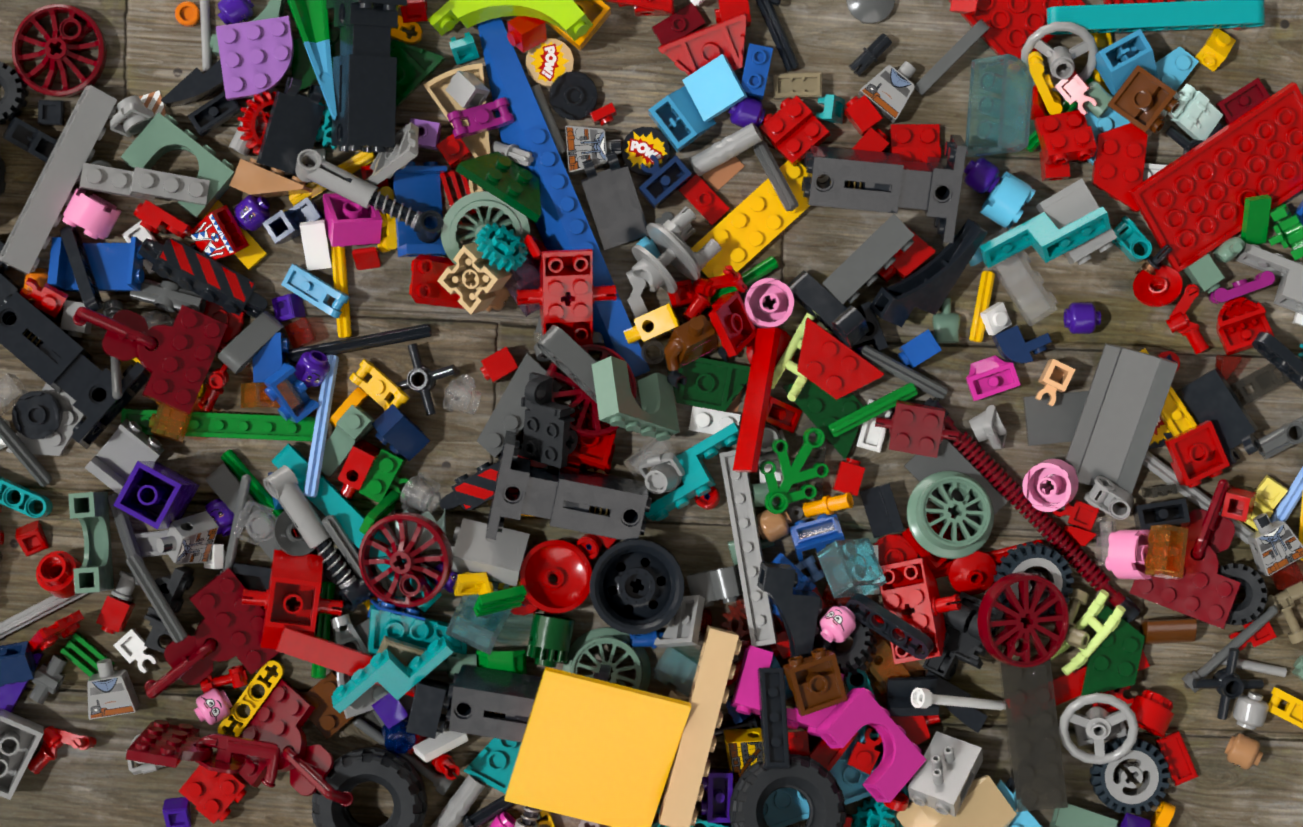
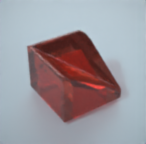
M1296 561L1271 575L1278 590H1284L1303 581V576Z

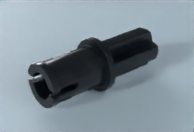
M882 33L867 49L864 47V52L848 67L860 77L873 62L876 63L878 61L877 58L892 44V41L887 35Z

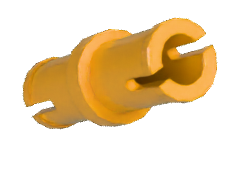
M849 492L833 497L830 495L823 496L820 500L804 502L803 512L807 518L824 513L831 515L834 514V511L853 508V497Z

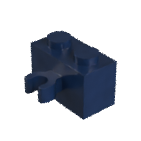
M654 155L650 156V159L654 162L652 168H647L643 163L640 165L644 173L651 174L652 176L639 187V191L654 209L692 178V173L677 156H674L662 168L659 167V161Z
M394 404L372 423L373 427L378 431L375 436L384 445L387 443L391 444L389 448L397 457L403 455L408 461L430 442L422 430Z
M28 641L0 646V687L5 684L22 683L34 679L37 664Z

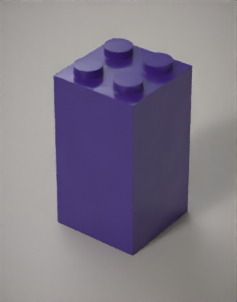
M137 461L113 506L157 530L168 529L173 521L183 517L199 484L159 462Z

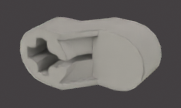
M632 270L625 274L633 290L627 302L635 318L649 313L641 297L647 284L644 279L635 277Z

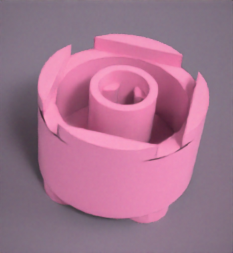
M77 188L63 213L64 218L62 221L72 227L79 226L84 228L83 233L91 238L103 240L105 237L108 238L122 211L116 210L117 207L95 194L90 195V197L86 196V190Z
M761 279L749 288L744 299L745 310L749 319L757 327L777 328L784 324L792 314L794 307L793 293L785 283L777 279ZM765 298L775 301L772 310H769L768 307H763Z
M1047 459L1040 462L1028 471L1023 480V493L1026 499L1030 501L1034 508L1044 512H1052L1062 508L1073 500L1078 491V477L1075 468L1060 459ZM1048 481H1051V484L1054 485L1053 489H1051V485L1047 484Z
M1119 530L1111 532L1108 538V557L1105 561L1107 570L1112 571L1118 579L1152 578L1150 575L1157 572L1160 562L1159 546L1154 545L1153 539H1156L1154 533L1150 530Z

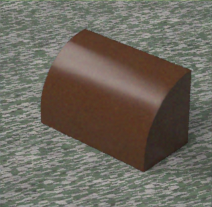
M1186 617L1141 620L1142 635L1145 636L1143 645L1194 642L1197 631V619Z

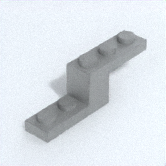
M83 162L79 188L154 201L155 197L205 206L210 180L135 167L134 171Z
M1246 243L1235 261L1263 272L1271 271L1274 276L1281 278L1273 304L1303 315V263L1291 261L1279 253H1271L1263 250L1258 245Z

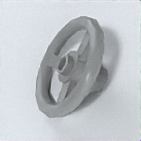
M1053 22L1040 27L1028 37L1021 50L1020 65L1024 77L1033 86L1036 84L1030 74L1028 55L1032 52L1033 48L1047 57L1054 86L1061 79H1067L1072 75L1075 69L1073 59L1087 51L1089 52L1088 61L1082 72L1079 73L1080 77L1086 81L1090 78L1097 65L1095 55L1098 53V48L1094 37L1083 26L1073 22ZM1056 31H1068L1078 35L1083 42L1070 49L1063 46L1052 48L1042 38Z
M1093 693L1081 696L1067 706L1060 717L1058 732L1062 745L1073 757L1085 763L1102 765L1116 762L1129 753L1137 741L1139 726L1135 713L1125 701L1110 694ZM1093 703L1109 704L1119 709V711L1109 715L1102 707L1095 706L1090 708L1085 715L1076 713L1077 710L1085 705ZM1127 720L1129 729L1126 740L1119 748L1105 754L1104 739L1109 736L1111 726ZM1069 722L1086 728L1088 736L1094 739L1095 754L1086 753L1077 748L1072 742L1068 731Z

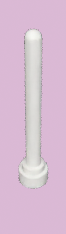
M915 688L911 694V703L915 708L926 709L932 704L1003 710L1005 708V703L1001 700L937 695L926 688Z

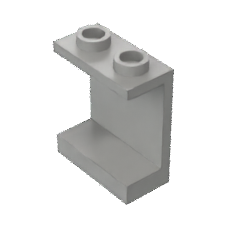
M126 419L119 425L116 432L97 455L86 465L85 469L119 495L137 461H156L165 449L161 447L162 444L156 438L149 437L142 432L139 424Z

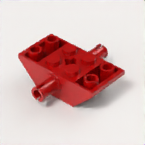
M592 249L542 251L539 288L517 289L516 291L518 295L516 296L517 305H540L542 336L552 325H556L578 345L593 344L594 302L616 301L617 298L615 295L617 294L616 285H593Z
M274 549L269 588L266 589V592L243 589V596L253 598L242 597V605L264 606V609H266L260 648L275 649L284 626L314 636L316 619L319 613L341 616L342 610L340 608L343 607V600L322 599L320 596L323 558L321 555L292 556L283 550ZM291 597H295L296 601H299V604H294L293 608H290L289 604L286 603Z
M924 558L876 567L884 608L932 639L934 649L925 659L942 656L946 634L943 613L961 610V603L951 604L952 602L961 601L959 595L955 594L940 598L937 581ZM875 615V619L879 623L884 624V620L880 616ZM895 628L899 636L905 637L902 630ZM890 641L894 664L922 660L915 658Z

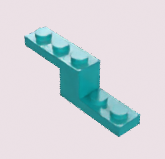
M1102 206L1061 229H1058L1047 214L1043 212L979 246L983 261L990 268L1032 245L1044 262L1047 263L1111 229L1108 212Z
M732 423L677 455L676 457L685 471V475L681 479L684 485L653 502L649 513L644 512L646 517L652 521H660L669 515V511L687 506L690 503L689 500L697 495L701 497L711 491L710 487L716 484L702 459H710L719 453V449L735 445L738 442L740 427Z
M442 636L439 640H434L422 655L416 656L410 661L408 667L388 649H385L382 653H377L365 668L357 670L352 675L350 681L335 689L331 696L333 708L341 713L376 682L381 684L396 700H399L453 653L450 641L445 636Z

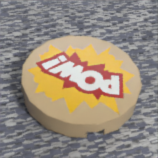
M547 38V41L528 51L526 55V68L529 76L535 83L543 87H551V84L558 76L574 70V58L570 48L564 42L554 38Z

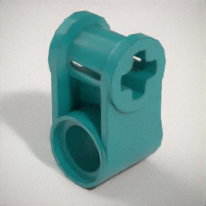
M1123 216L1121 218L1122 221L1113 228L1117 238L1112 240V243L1120 248L1131 261L1141 262L1151 254L1152 245L1139 231L1134 222L1127 216ZM1123 229H1126V231H1125L1124 233H1122L1121 235H1119V233H1120ZM1135 244L1143 246L1145 251L1143 256L1135 254L1133 249Z

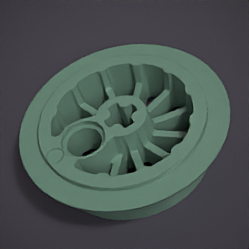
M488 191L475 192L460 198L447 211L443 219L441 241L449 259L454 264H457L453 259L463 247L460 241L474 237L470 243L475 242L478 238L477 234L486 224L492 226L493 223H497L499 227L512 224L515 228L513 235L521 237L520 243H524L526 235H530V226L524 214ZM480 206H488L486 217H483ZM493 207L500 209L493 218H490ZM476 209L479 219L475 218L468 211ZM503 214L508 215L510 217L508 219L497 222V220ZM465 216L473 224L459 222V220ZM458 228L472 230L460 235L456 233Z
M941 471L927 476L914 488L908 500L907 521L913 537L926 551L938 557L957 559L973 554L985 544L993 528L994 511L989 495L975 479L960 472ZM943 486H948L949 489L945 491ZM938 490L944 502L934 497L932 492ZM953 490H957L962 494V501H957L954 497L952 498ZM971 495L974 500L968 502L969 496ZM927 501H931L941 509L926 508ZM977 504L978 511L966 510L967 507ZM950 509H954L953 512H954V514H956L957 516L954 517V518H951V513L948 512V511H949ZM926 514H939V518L929 523ZM966 516H978V524ZM942 522L944 525L939 534L935 533L931 526ZM964 523L975 529L972 536H970ZM948 526H951V540L943 538V534ZM957 526L964 537L962 541H957Z
M610 627L597 628L584 633L570 646L567 663H563V671L577 674V668L582 667L599 673L601 664L611 665L613 671L609 679L610 683L617 682L625 686L624 681L633 683L632 688L647 691L651 679L650 660L644 647H631L630 634ZM602 644L613 645L608 661L605 660ZM596 645L599 646L602 662H599L590 653V648ZM619 646L626 653L613 663L612 660L616 647ZM587 654L597 667L581 663V657ZM628 655L631 656L634 661L633 665L617 668V665ZM636 669V677L634 679L618 674V672ZM594 674L586 675V677L593 678Z

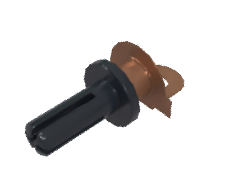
M1166 244L1154 257H1147L1148 263L1144 262L1142 269L1155 276V268L1158 270L1162 268L1160 262L1172 251V247Z

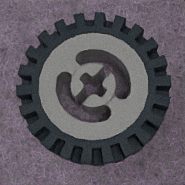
M1026 542V546L1022 544L1016 545V550L1010 549L1007 551L1009 555L1006 558L1004 556L1001 557L1000 561L1002 563L997 565V575H994L995 582L1006 575L1017 572L1032 573L1045 578L1038 570L1036 572L1033 568H1030L1041 566L1047 569L1048 580L1060 590L1066 603L1070 600L1068 593L1072 594L1073 588L1071 583H1074V578L1070 574L1072 570L1068 566V562L1052 547L1045 546L1039 542L1037 544ZM1029 580V581H1028V585H1029V593H1030V591H1031V592L1033 591V589H1034V587H1035V583H1031V584H1030V583H1029L1030 580ZM1018 582L1010 587L1016 598L1019 599ZM1044 589L1038 604L1049 596V592ZM1002 592L998 598L1004 606L1010 609V603ZM1053 604L1040 615L1055 614V605Z
M1127 736L1120 739L1115 738L1110 743L1107 741L1104 744L1105 754L1119 748ZM1137 737L1136 743L1127 755L1116 762L1102 765L1093 764L1089 773L1092 776L1090 782L1094 787V793L1107 807L1125 815L1126 813L1140 815L1144 810L1146 812L1152 810L1151 806H1157L1160 803L1158 800L1161 797L1164 799L1166 795L1164 790L1169 788L1167 778H1170V772L1167 771L1168 764L1164 760L1162 753L1149 742ZM1126 759L1137 760L1135 764L1123 763L1124 767L1132 772V776L1137 782L1141 784L1143 781L1142 773L1145 771L1146 774L1141 787L1132 792L1122 791L1124 787L1136 788V785L1127 778L1126 773L1118 767L1116 771L1117 778L1115 780L1113 778L1117 765Z

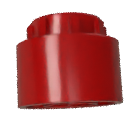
M51 552L44 556L37 566V582L43 589L57 598L72 597L75 595L73 569L80 568L82 563L67 552Z
M1144 690L1141 696H1135L1130 706L1136 715L1139 728L1160 737L1165 736L1175 715L1171 712L1173 702L1153 691Z

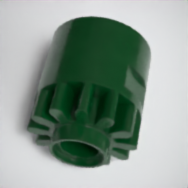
M533 613L526 656L536 658L535 664L541 666L557 667V662L567 663L575 620L555 615Z

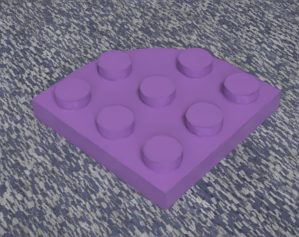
M289 16L216 26L227 100L254 97L255 94L262 95L264 91H270L275 88L286 72L289 71L294 55V41Z

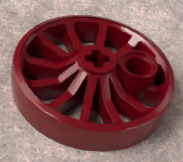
M51 4L34 10L20 23L13 37L12 59L17 73L29 87L47 96L66 98L81 94L86 86H93L97 82L106 65L107 46L101 29L88 14L74 6ZM58 13H69V17L59 25ZM48 15L51 17L52 37L39 22L40 19ZM77 17H81L82 19L87 21L86 25L83 26V24H81L77 20ZM34 25L47 42L27 37L26 34ZM77 25V34L75 36H69V29L72 26ZM94 30L97 41L77 45L88 33ZM23 42L43 48L39 52L22 55ZM57 47L61 48L62 53H57L55 49ZM99 49L97 61L75 54L77 52ZM43 59L29 73L26 72L23 62ZM71 59L94 67L88 78L83 75ZM66 64L82 82L73 88H70ZM50 66L45 83L40 87L33 80ZM59 69L63 89L51 90Z
M596 344L579 345L587 353L588 351L599 353L598 361L610 356L625 361L618 353L605 346ZM553 362L551 363L546 376L553 377L554 380L569 385L574 389L553 392L552 390V402H555V398L576 397L568 406L574 408L580 403V410L575 424L570 423V429L576 431L578 437L598 438L619 428L618 426H610L601 429L597 403L569 377L557 373L558 367ZM627 363L630 388L633 397L636 399V381ZM587 409L590 411L593 430L581 428Z
M396 513L382 518L369 528L359 548V568L365 584L380 600L394 604L397 607H415L430 601L444 588L451 575L453 554L447 536L435 522L420 514ZM407 520L417 523L410 542ZM398 521L400 541L388 525V522ZM426 528L434 537L415 550L422 532ZM379 529L382 530L391 546L374 538ZM436 542H438L442 554L419 555ZM373 546L381 550L388 557H369L370 547ZM443 561V571L441 573L422 562ZM370 564H388L391 567L375 577ZM394 571L393 582L389 591L381 586L379 581ZM421 572L438 581L434 590H432ZM410 578L417 581V589L411 586ZM398 586L406 598L395 595ZM422 591L424 592V596L415 598V595Z
M1027 572L1012 573L997 580L984 595L978 611V632L985 649L999 662L1014 667H1034L1053 657L1063 644L1069 625L1068 607L1060 590L1049 580ZM1034 580L1035 587L1029 597L1028 581ZM1018 582L1019 599L1016 598L1010 587ZM1044 589L1049 592V596L1038 604ZM1002 592L1010 603V609L996 601ZM1055 605V614L1040 615L1050 606ZM993 607L1006 615L1005 618L990 620ZM1056 621L1054 632L1037 624L1039 622ZM1005 626L1002 632L994 638L992 637L991 627ZM1036 631L1050 638L1045 647ZM1019 640V645L1015 648L1016 641ZM1030 641L1037 651V654L1031 658ZM1000 644L1004 650L1003 653L998 649ZM1013 655L1020 656L1019 660H1012Z

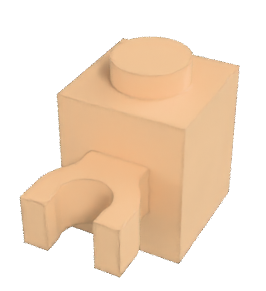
M1055 359L1048 360L1038 383L1045 386L1037 393L1035 399L1041 400L1042 395L1047 393L1050 396L1047 405L1052 407L1056 401V391L1059 393L1065 392L1076 369Z

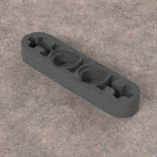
M980 19L915 84L914 89L921 96L925 94L987 32L990 26L983 19Z

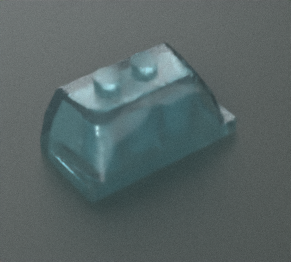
M1004 54L975 59L971 62L965 140L967 157L1020 152L1028 147L1033 78L1026 63L1014 55Z

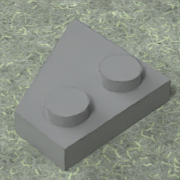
M700 595L683 596L678 612L666 624L668 627L662 638H656L654 645L659 648L697 645L705 598Z

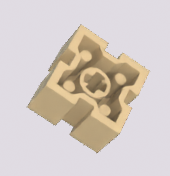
M475 242L463 245L453 259L457 264L447 267L437 280L450 294L457 293L460 296L458 302L471 315L486 310L496 297L493 292L502 289L512 276L504 267L498 270L496 264L489 265V259H482L483 252L477 251L479 245Z

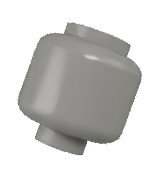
M1249 692L1248 695L1238 697L1233 711V717L1237 720V725L1250 730H1256V727L1264 725L1269 710V705L1263 701L1264 696L1255 692Z

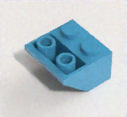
M1141 29L1098 51L1095 55L1096 69L1113 97L1137 65L1158 78L1153 49Z
M686 86L667 95L648 110V115L677 153L716 125L714 119L709 122L703 121Z

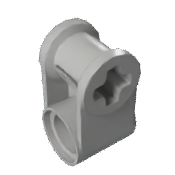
M1097 476L1094 480V486L1090 492L1084 495V499L1091 506L1099 508L1115 519L1123 520L1127 518L1134 503L1132 494L1115 485L1109 479ZM1117 502H1122V503H1124L1127 507L1121 508V507L1117 506L1116 503H1117Z

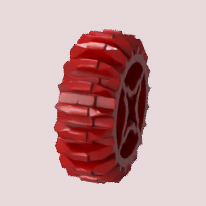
M264 91L262 96L255 94L254 101L249 99L246 101L249 108L242 107L240 109L245 114L244 117L237 118L238 121L243 122V126L237 128L238 131L244 132L240 139L247 141L245 146L248 149L253 148V153L259 155L270 116L268 112H264L262 109L273 104L276 96L275 91L271 94L268 91ZM256 119H257V121H258V126H257V128L255 129V121H256Z

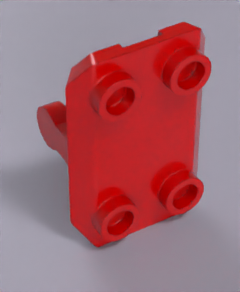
M418 255L411 263L412 278L409 294L412 299L419 304L465 309L458 302L460 296L457 293L450 294L437 281L447 267L455 264L445 257Z

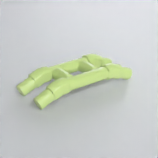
M808 312L774 369L771 389L775 388L785 369L798 375L787 395L790 401L797 399L808 380L797 371L798 364L791 361L797 348L801 350L806 319H815Z
M1100 590L1096 599L1087 608L1088 610L1075 624L1077 626L1076 629L1082 631L1089 625L1097 634L1090 640L1085 650L1078 648L1081 652H1078L1069 663L1061 668L1066 676L1076 669L1078 670L1088 661L1091 654L1118 627L1126 611L1123 606L1117 605L1104 625L1100 623L1095 616L1097 617L1105 606L1104 603L1109 596V593L1105 590ZM1064 640L1060 649L1050 660L1065 652L1071 645Z

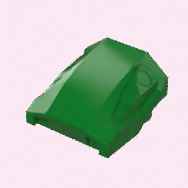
M526 650L476 651L477 667L527 675Z

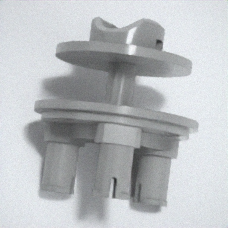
M687 206L671 221L667 220L663 225L649 223L646 226L649 237L662 253L658 258L640 245L632 247V253L637 260V263L631 268L632 273L635 277L645 279L649 283L650 292H655L659 287L672 294L678 290L675 280L665 268L670 263L683 275L696 281L701 276L700 271L722 250L721 246L714 239H711L698 252H693L685 241L696 233V230L691 228L692 225L690 224L696 219V215Z

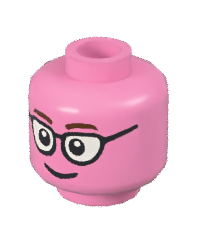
M845 606L831 607L819 621V626L822 630L821 636L828 642H844L856 628V617L853 612Z
M213 688L196 699L198 707L194 711L201 722L206 720L209 725H214L230 715V708L233 706L224 690L219 691Z

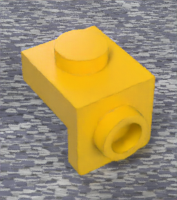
M1214 29L1195 58L1211 71H1215L1226 59L1236 40L1222 30Z
M465 572L458 574L453 586L455 596L483 595L494 592L493 584L491 581L489 582L487 572Z

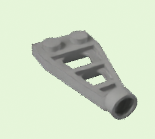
M349 614L330 620L333 628L334 643L344 646V644L351 642L355 644L358 651L368 654V649L354 629ZM346 626L345 631H340V627ZM336 671L338 687L345 685L349 681V675ZM374 684L344 710L346 719L374 710L371 705L389 692L384 687Z

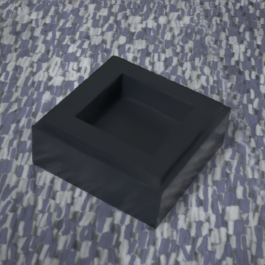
M39 100L38 125L64 126L65 102L60 100Z

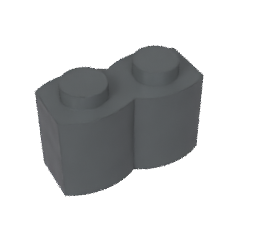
M737 565L687 576L690 595L704 597V607L713 606L714 601L723 599V603L734 602L738 600L737 596L743 594Z

